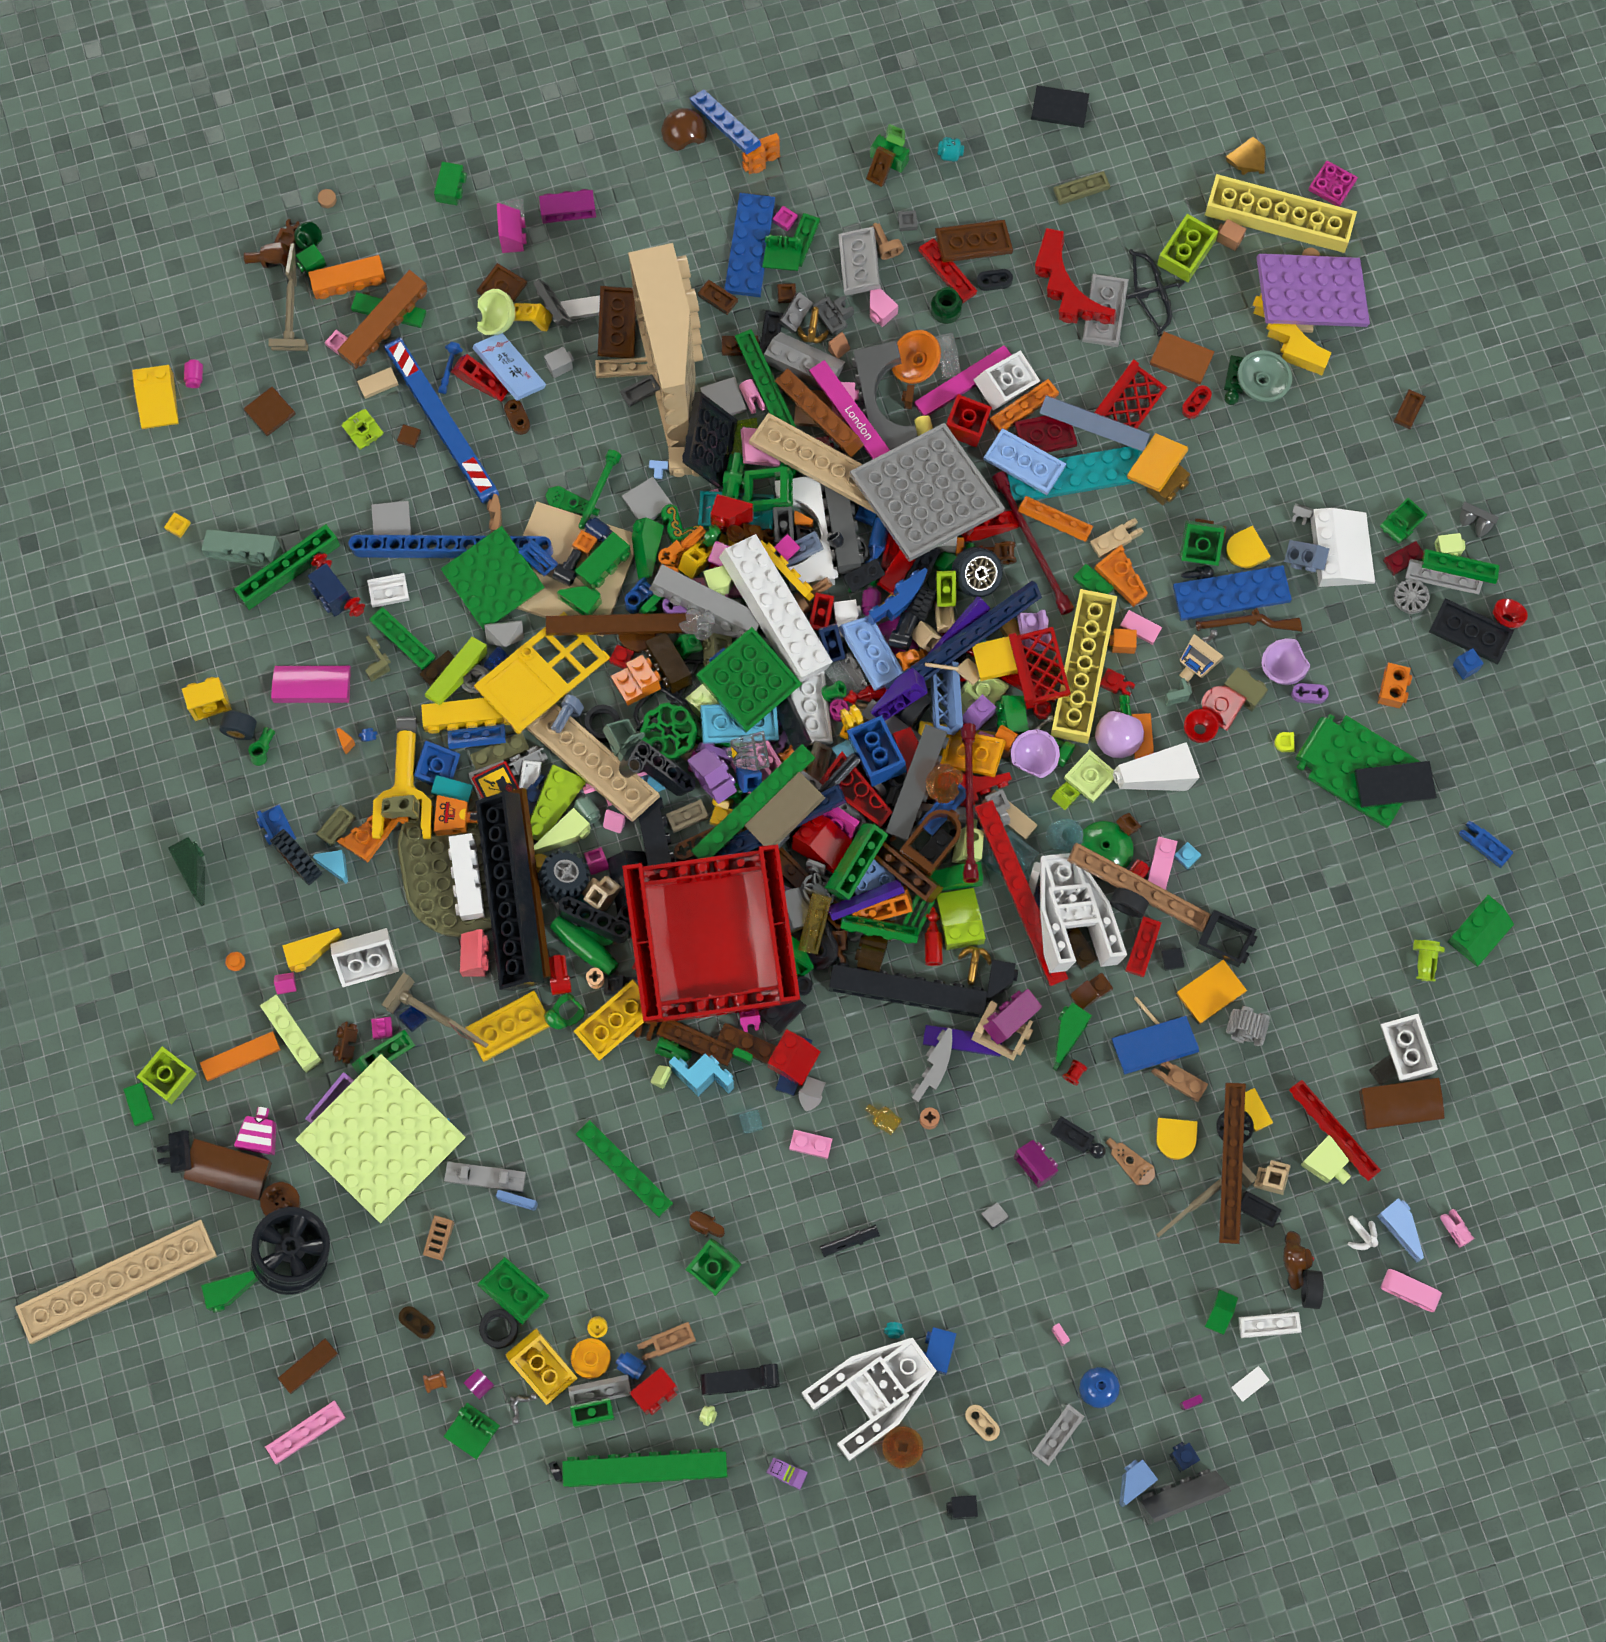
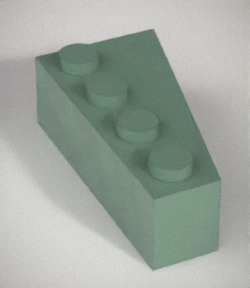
M219 529L206 531L201 549L204 556L208 558L261 568L266 567L282 554V548L276 536L227 532Z

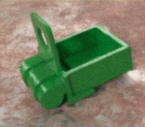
M1407 498L1394 512L1387 516L1386 520L1380 525V528L1392 537L1393 541L1400 544L1425 520L1427 514L1411 499Z

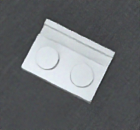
M404 573L367 580L373 608L410 601Z

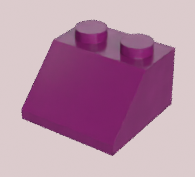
M1032 1140L1016 1150L1013 1158L1035 1185L1040 1188L1055 1176L1059 1170L1055 1160L1045 1155L1044 1147L1039 1142L1036 1143Z

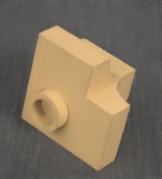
M604 876L600 882L596 878H592L582 894L585 896L584 900L591 906L601 911H607L622 887L608 876Z
M1271 1160L1267 1168L1259 1167L1254 1188L1283 1195L1291 1166Z

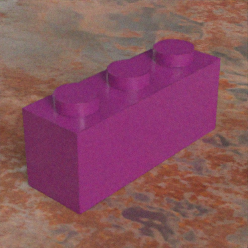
M582 189L576 192L564 191L559 194L547 193L539 196L543 224L596 218L593 190Z
M1029 989L1023 992L1018 990L1010 997L1012 999L1010 1002L1006 1001L999 1006L1000 1011L998 1013L995 1011L987 1017L988 1022L983 1027L997 1045L1007 1040L1042 1008V1005Z

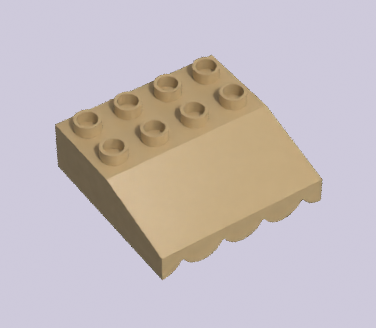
M670 243L628 253L637 322L647 363H653L649 364V370L654 369L655 371L650 372V375H653L660 390L655 392L668 448L685 447L689 418L692 411V401L695 394V362L703 360L702 340L699 330L701 328L698 315L699 305L695 289H691L688 260L686 255L676 257L674 245Z

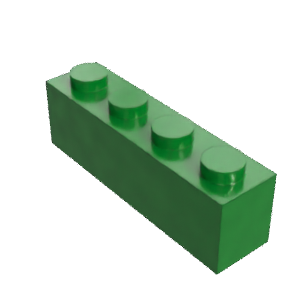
M863 823L826 884L825 889L839 899L850 900L888 834L875 824Z

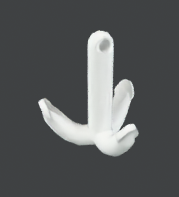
M1353 1215L1348 1218L1350 1224L1363 1238L1365 1243L1348 1242V1245L1357 1250H1367L1370 1247L1378 1246L1375 1223L1369 1221V1235L1360 1222Z

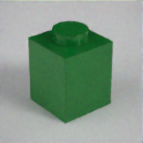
M314 244L296 255L298 269L301 273L305 272L308 277V272L327 266L324 257Z

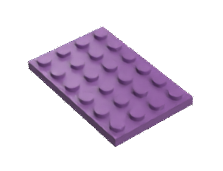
M1258 254L1256 257L1265 323L1367 327L1370 324L1360 258Z

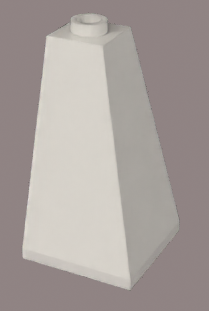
M1187 742L1120 764L1113 771V778L1115 783H1118L1119 789L1187 791L1200 778Z

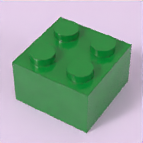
M1186 520L1179 556L1181 561L1219 566L1225 532L1223 525Z

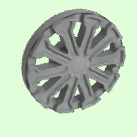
M1407 579L1402 581L1395 589L1394 602L1405 613H1419L1429 603V591L1421 581Z

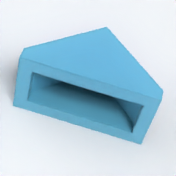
M342 850L319 853L313 856L317 864L345 884L348 882L346 859Z

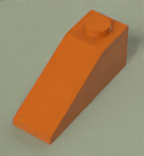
M907 885L903 886V894L852 914L875 920H883L913 912L912 900Z

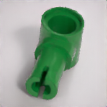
M264 727L259 740L249 746L250 760L256 766H261L267 762L269 744L275 735V731L271 728Z

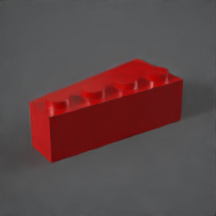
M842 751L819 781L822 785L847 759ZM854 767L839 784L846 802L877 826L883 828L893 812L856 767Z

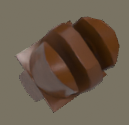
M695 1211L690 1215L689 1222L691 1228L705 1235V1237L710 1233L718 1238H722L725 1234L723 1226L715 1223V1216L712 1217L701 1211Z

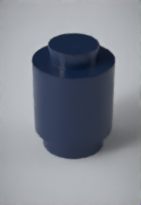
M596 517L590 518L584 526L586 528L585 532L597 538L598 542H603L613 532L610 526Z

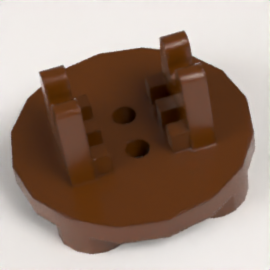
M276 1182L268 1186L263 1191L260 1199V1207L265 1216L280 1208H300L301 1206L297 1190L291 1184L285 1182Z

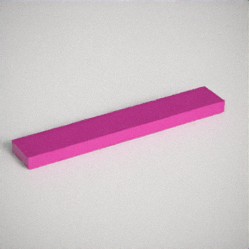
M1005 345L916 400L914 405L922 416L931 415L956 399L957 394L962 395L977 386L973 379L1012 354Z

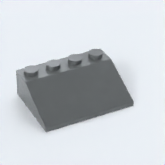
M1207 1469L1199 1472V1477L1192 1480L1191 1477L1180 1480V1485L1174 1488L1170 1484L1160 1488L1161 1493L1154 1495L1153 1492L1141 1496L1143 1500L1138 1503L1147 1525H1151L1231 1492L1230 1487L1216 1470L1210 1472Z

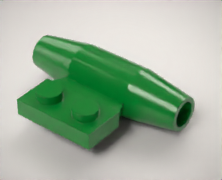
M586 914L583 918H589L590 915ZM560 916L550 925V929L566 947L594 968H598L610 976L619 966V963L605 948L612 945L614 941L581 926L578 927ZM600 921L598 925L604 927L607 923ZM618 929L615 932L621 935L624 930Z

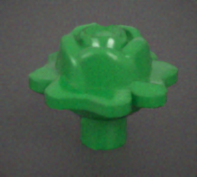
M735 783L734 786L737 792L727 799H734L735 803L738 804L742 802L741 795L743 792L739 785Z

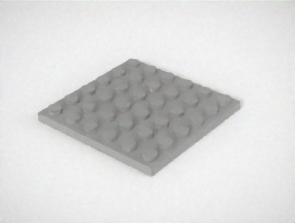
M945 423L850 471L851 478L909 562L1003 513L1005 510L1000 500Z

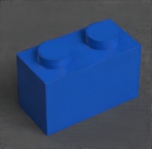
M933 1327L932 1332H927L925 1343L928 1344L927 1352L923 1351V1353L936 1369V1373L946 1375L957 1333Z

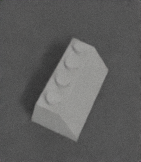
M782 332L772 339L764 353L765 360L769 366L782 372L788 368L801 381L821 389L809 372L811 368L825 360L838 378L846 364L845 361Z

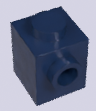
M1183 1442L1173 1447L1174 1452L1169 1454L1180 1472L1200 1461L1190 1442L1186 1445Z

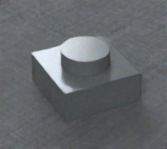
M916 210L898 212L899 231L918 230Z

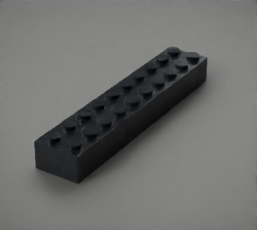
M501 792L477 800L476 809L499 990L517 991L544 983L520 794Z

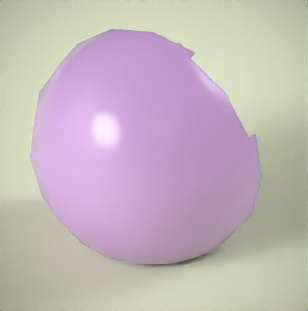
M1285 638L1275 641L1263 653L1261 662L1263 671L1270 680L1277 684H1295L1302 680L1310 669V664L1305 658L1298 641L1295 639Z
M1110 711L1098 722L1095 738L1097 745L1104 754L1112 758H1125L1139 750L1144 738V729L1139 719L1120 712Z
M1038 729L1028 730L1019 735L1013 742L1011 749L1013 765L1038 778H1043L1052 773L1060 757L1059 746L1054 737Z

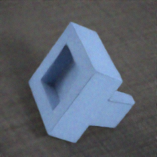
M649 461V468L654 470L655 479L663 478V470L669 471L668 461Z

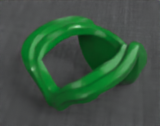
M566 993L556 1001L553 1008H550L545 1013L544 1018L550 1027L559 1030L578 1023L583 1018L585 1010L572 994ZM571 999L579 1009L571 1019L565 1020L560 1016L559 1008L563 1003Z

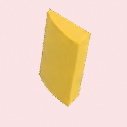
M632 979L574 1030V1033L599 1061L644 1023L637 982Z

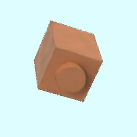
M1227 219L1225 224L1221 223L1217 229V242L1236 251L1245 236L1246 228Z

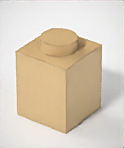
M923 621L919 622L912 633V639L928 652L942 638L933 627Z

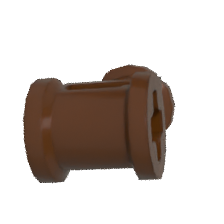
M1013 541L995 543L994 547L979 546L996 554L1001 564L1009 565L1017 562L1014 556L1016 543Z

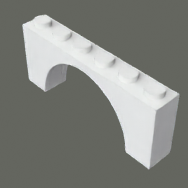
M807 476L793 478V506L806 511L814 518L820 529V541L824 549L810 556L804 562L788 568L790 570L794 568L801 575L799 579L802 583L806 581L811 587L825 577H828L831 583L835 585L838 571L837 567H833L832 562L835 561V552L830 549V544L827 541V538L832 533H828L827 527L830 526L829 515L825 516L824 511L827 509L826 498L822 499V492H825L824 485ZM780 480L775 481L776 499L780 498ZM789 581L790 590H791V591L798 590V589Z

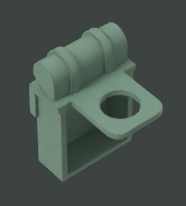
M629 719L606 724L602 730L611 744L612 752L615 756H618L620 762L627 750L641 742L645 736L644 732L636 733Z

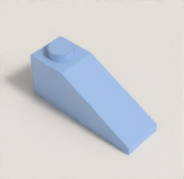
M1398 1198L1377 1217L1412 1258L1419 1262L1424 1256L1413 1216L1409 1211L1410 1207L1403 1200L1400 1201Z

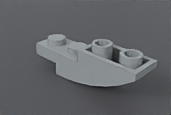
M949 1027L946 1031L944 1029L937 1037L939 1043L936 1047L931 1046L926 1054L929 1057L927 1062L933 1066L932 1068H926L922 1074L924 1080L921 1084L916 1083L911 1091L913 1094L912 1099L917 1103L928 1087L936 1091L945 1074L952 1048V1029Z

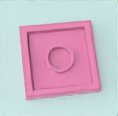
M743 427L741 429L743 463L778 467L780 465L779 460L749 444L750 438L757 429Z

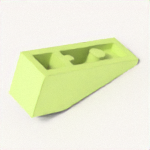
M573 808L534 845L535 854L554 850L586 838L590 833V823Z

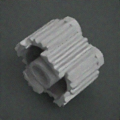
M1242 1006L1241 1010L1233 1009L1226 1033L1230 1034L1231 1040H1235V1042H1254V1046H1262L1270 1023L1269 1015L1253 1013L1254 1010L1246 1006Z

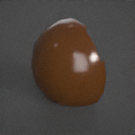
M679 108L672 111L664 119L661 129L663 140L675 151L684 149L690 143H704L707 137L705 120L699 113L690 108Z

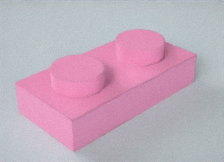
M794 1130L789 1150L828 1159L832 1139Z

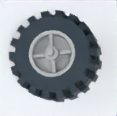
M559 850L556 854L553 852L549 857L547 856L538 874L539 887H542V894L546 893V898L549 900L553 898V902L556 903L561 898L567 896L577 900L589 881L588 876L590 872L587 870V863H583L584 859L582 857L578 858L575 852L570 854L568 850L565 853Z

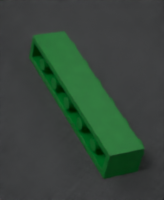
M325 524L234 588L237 596L247 609L251 610L310 568L315 555L319 553H326L328 555L340 546L339 541L327 524Z

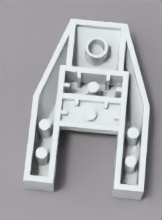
M1070 853L1042 856L1040 858V914L1043 951L1049 973L1067 971L1076 962L1066 929L1084 926L1088 927L1100 966L1118 965L1127 956L1110 902L1089 872L1067 861Z
M909 1338L850 1357L804 1390L802 1396L814 1412L848 1387L870 1419L837 1443L839 1449L850 1462L900 1424L936 1373V1369L915 1340Z

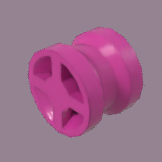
M842 699L834 700L830 704V717L834 721L841 722L840 710L845 708L848 711V704Z

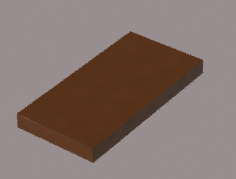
M1005 220L935 228V236L943 263L1013 253Z
M600 286L597 356L634 358L636 309L633 288Z

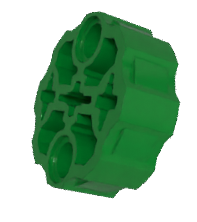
M663 703L647 712L644 716L640 732L645 733L643 741L652 747L656 742H661L662 749L659 752L669 760H677L684 754L690 753L694 748L698 726L691 713L684 707ZM679 712H685L686 714L683 721H677L676 719ZM663 714H665V720L669 722L668 724L663 722ZM651 717H657L658 723H652ZM662 726H665L668 729L672 728V732L677 737L675 738L673 735L670 734L667 735L666 730L663 729ZM659 729L662 732L660 734L657 731L651 732V730ZM680 730L684 734L680 735L677 731ZM671 739L675 741L676 750H674V744L670 741ZM682 739L687 740V747L682 746V743H680Z

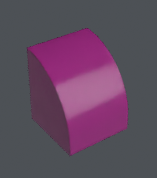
M479 1369L464 1382L479 1400L495 1386Z

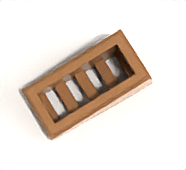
M434 1215L423 1256L440 1261L443 1260L455 1224L454 1221ZM438 1223L446 1225L447 1229L437 1227ZM437 1231L445 1234V1236H437L435 1235V1232ZM433 1239L443 1242L442 1245L432 1243ZM430 1247L440 1249V1253L430 1251Z

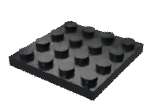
M695 392L682 463L715 487L723 489L724 472L727 471L729 457L732 454L738 420L702 392Z

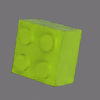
M162 1046L138 1074L137 1078L172 1105L197 1074Z

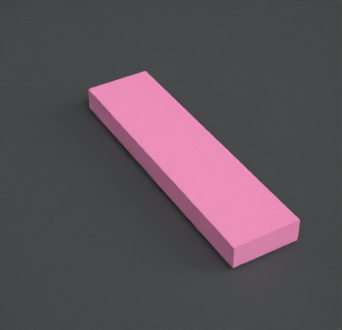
M334 1400L265 1446L275 1464H278L346 1417Z

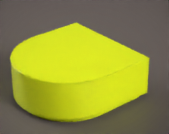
M1294 732L1279 733L1274 741L1276 749L1280 752H1294Z

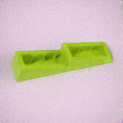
M472 636L427 690L425 697L441 705L464 683V677L487 656V645Z

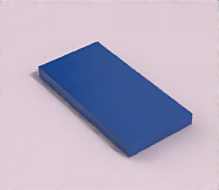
M1187 1016L1112 1038V1043L1124 1075L1199 1052V1047Z

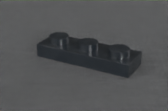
M788 696L776 707L777 716L793 751H795L801 744L807 747L812 741L791 696Z

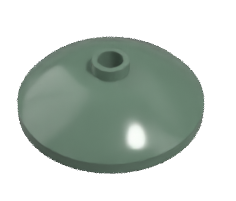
M1260 350L1248 354L1238 368L1237 377L1240 387L1249 397L1260 402H1274L1281 399L1289 391L1292 384V373L1289 365L1281 356L1270 351Z

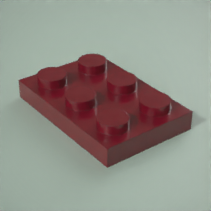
M1046 415L1014 423L1017 437L1046 453L1077 447L1073 425Z

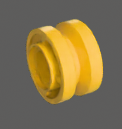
M855 704L849 707V711L845 708L840 710V718L846 731L865 723L859 708Z

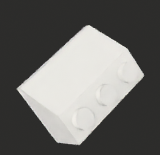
M387 928L330 944L332 958L342 987L399 972Z
M1419 1014L1380 1025L1400 1081L1432 1075L1438 1070Z

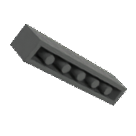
M824 486L831 533L839 531L844 538V543L841 547H834L839 575L850 573L861 567V564H864L863 553H859L858 549L861 547L860 536L856 537L855 531H858L857 520H853L852 516L855 515L854 503L850 504V499Z
M925 724L886 830L889 836L906 842L916 830L913 827L914 821H919L923 811L919 809L921 802H926L929 794L926 791L928 784H933L936 775L932 772L935 766L939 767L942 759L939 753L941 748H946L949 740L946 737V731Z

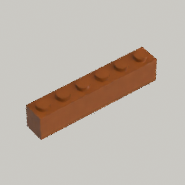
M409 270L337 350L339 356L355 369L363 366L367 361L368 355L371 352L374 353L379 348V343L390 336L393 327L400 325L403 321V316L414 309L415 303L419 299L425 297L428 290L427 284Z
M788 368L775 380L779 388L850 457L864 445L859 436Z

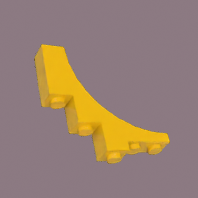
M1262 294L1260 296L1256 295L1252 305L1255 307L1253 314L1265 318ZM1268 323L1266 328L1269 330L1267 337L1284 343L1280 352L1283 353L1282 358L1286 362L1321 376L1323 375L1332 352L1319 347L1308 339L1296 324Z

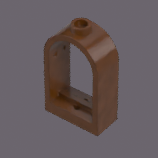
M950 809V811L935 810L931 812L902 846L899 854L930 877L959 840L961 824L958 818L960 815L953 809ZM940 817L946 818L954 824L956 835L933 864L913 849L911 844L931 820Z

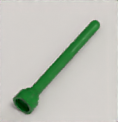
M609 449L605 456L606 465L578 524L580 529L585 528L584 526L593 512L612 467L618 464L622 457L615 450Z

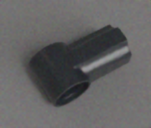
M910 612L901 614L896 630H893L890 635L889 646L905 651L909 650L912 643V633L918 620L917 616Z

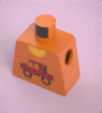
M437 795L434 822L436 836L466 833L468 823H478L477 812L469 811L468 802Z

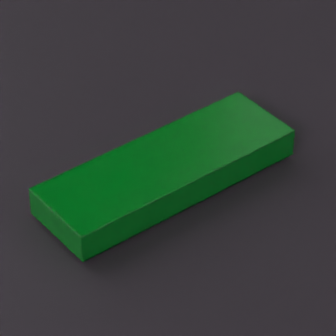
M803 213L794 237L804 238L799 267H802L820 223V218Z

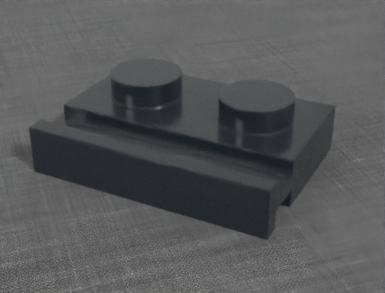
M798 1000L780 1006L764 1008L759 1015L780 1034L807 1005Z

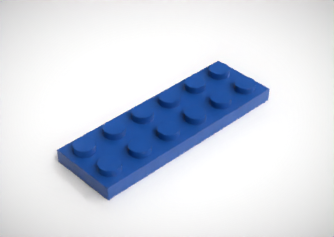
M746 193L739 194L725 290L730 294L761 298L765 268H762L766 249L765 237L771 233L775 197Z
M1283 565L1173 584L1181 621L1290 603L1292 600Z

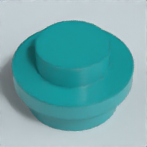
M889 1322L886 1324V1328H884V1333L889 1338L897 1339L904 1334V1329L901 1323Z

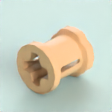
M591 968L586 973V979L591 988L599 989L604 985L603 972L598 968ZM594 975H598L597 982H593Z

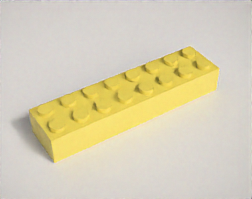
M1216 174L1205 212L1207 217L1222 221L1229 219L1241 226L1345 253L1357 211Z
M1080 589L1064 665L1071 695L1058 698L1051 730V736L1088 744L1117 596ZM1060 685L1059 692L1066 690L1064 685Z

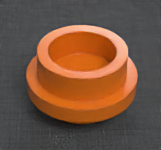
M232 952L226 957L225 963L229 970L239 971L245 965V958L239 952Z

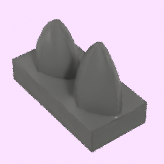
M1464 502L1461 507L1460 522L1462 526L1471 524L1479 517L1476 523L1477 537L1487 534L1498 521L1499 517L1467 502Z

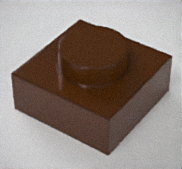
M907 384V390H903L902 402H905L904 409L912 410L915 385Z
M1130 813L1121 816L1116 821L1120 829L1128 836L1137 832L1142 827Z

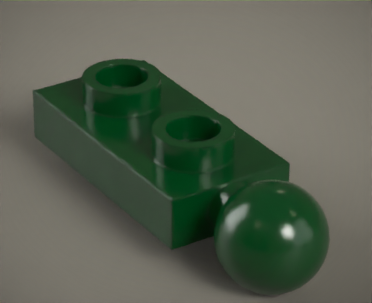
M1230 356L1224 390L1228 391L1224 397L1228 405L1237 404L1239 401L1238 393L1242 394L1243 390L1239 385L1237 373L1244 357Z

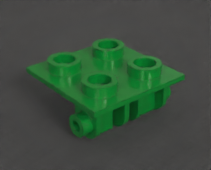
M772 234L766 236V249L762 268L798 271L804 238L783 235L775 236Z
M466 1403L459 1410V1415L444 1435V1438L477 1460L500 1425Z

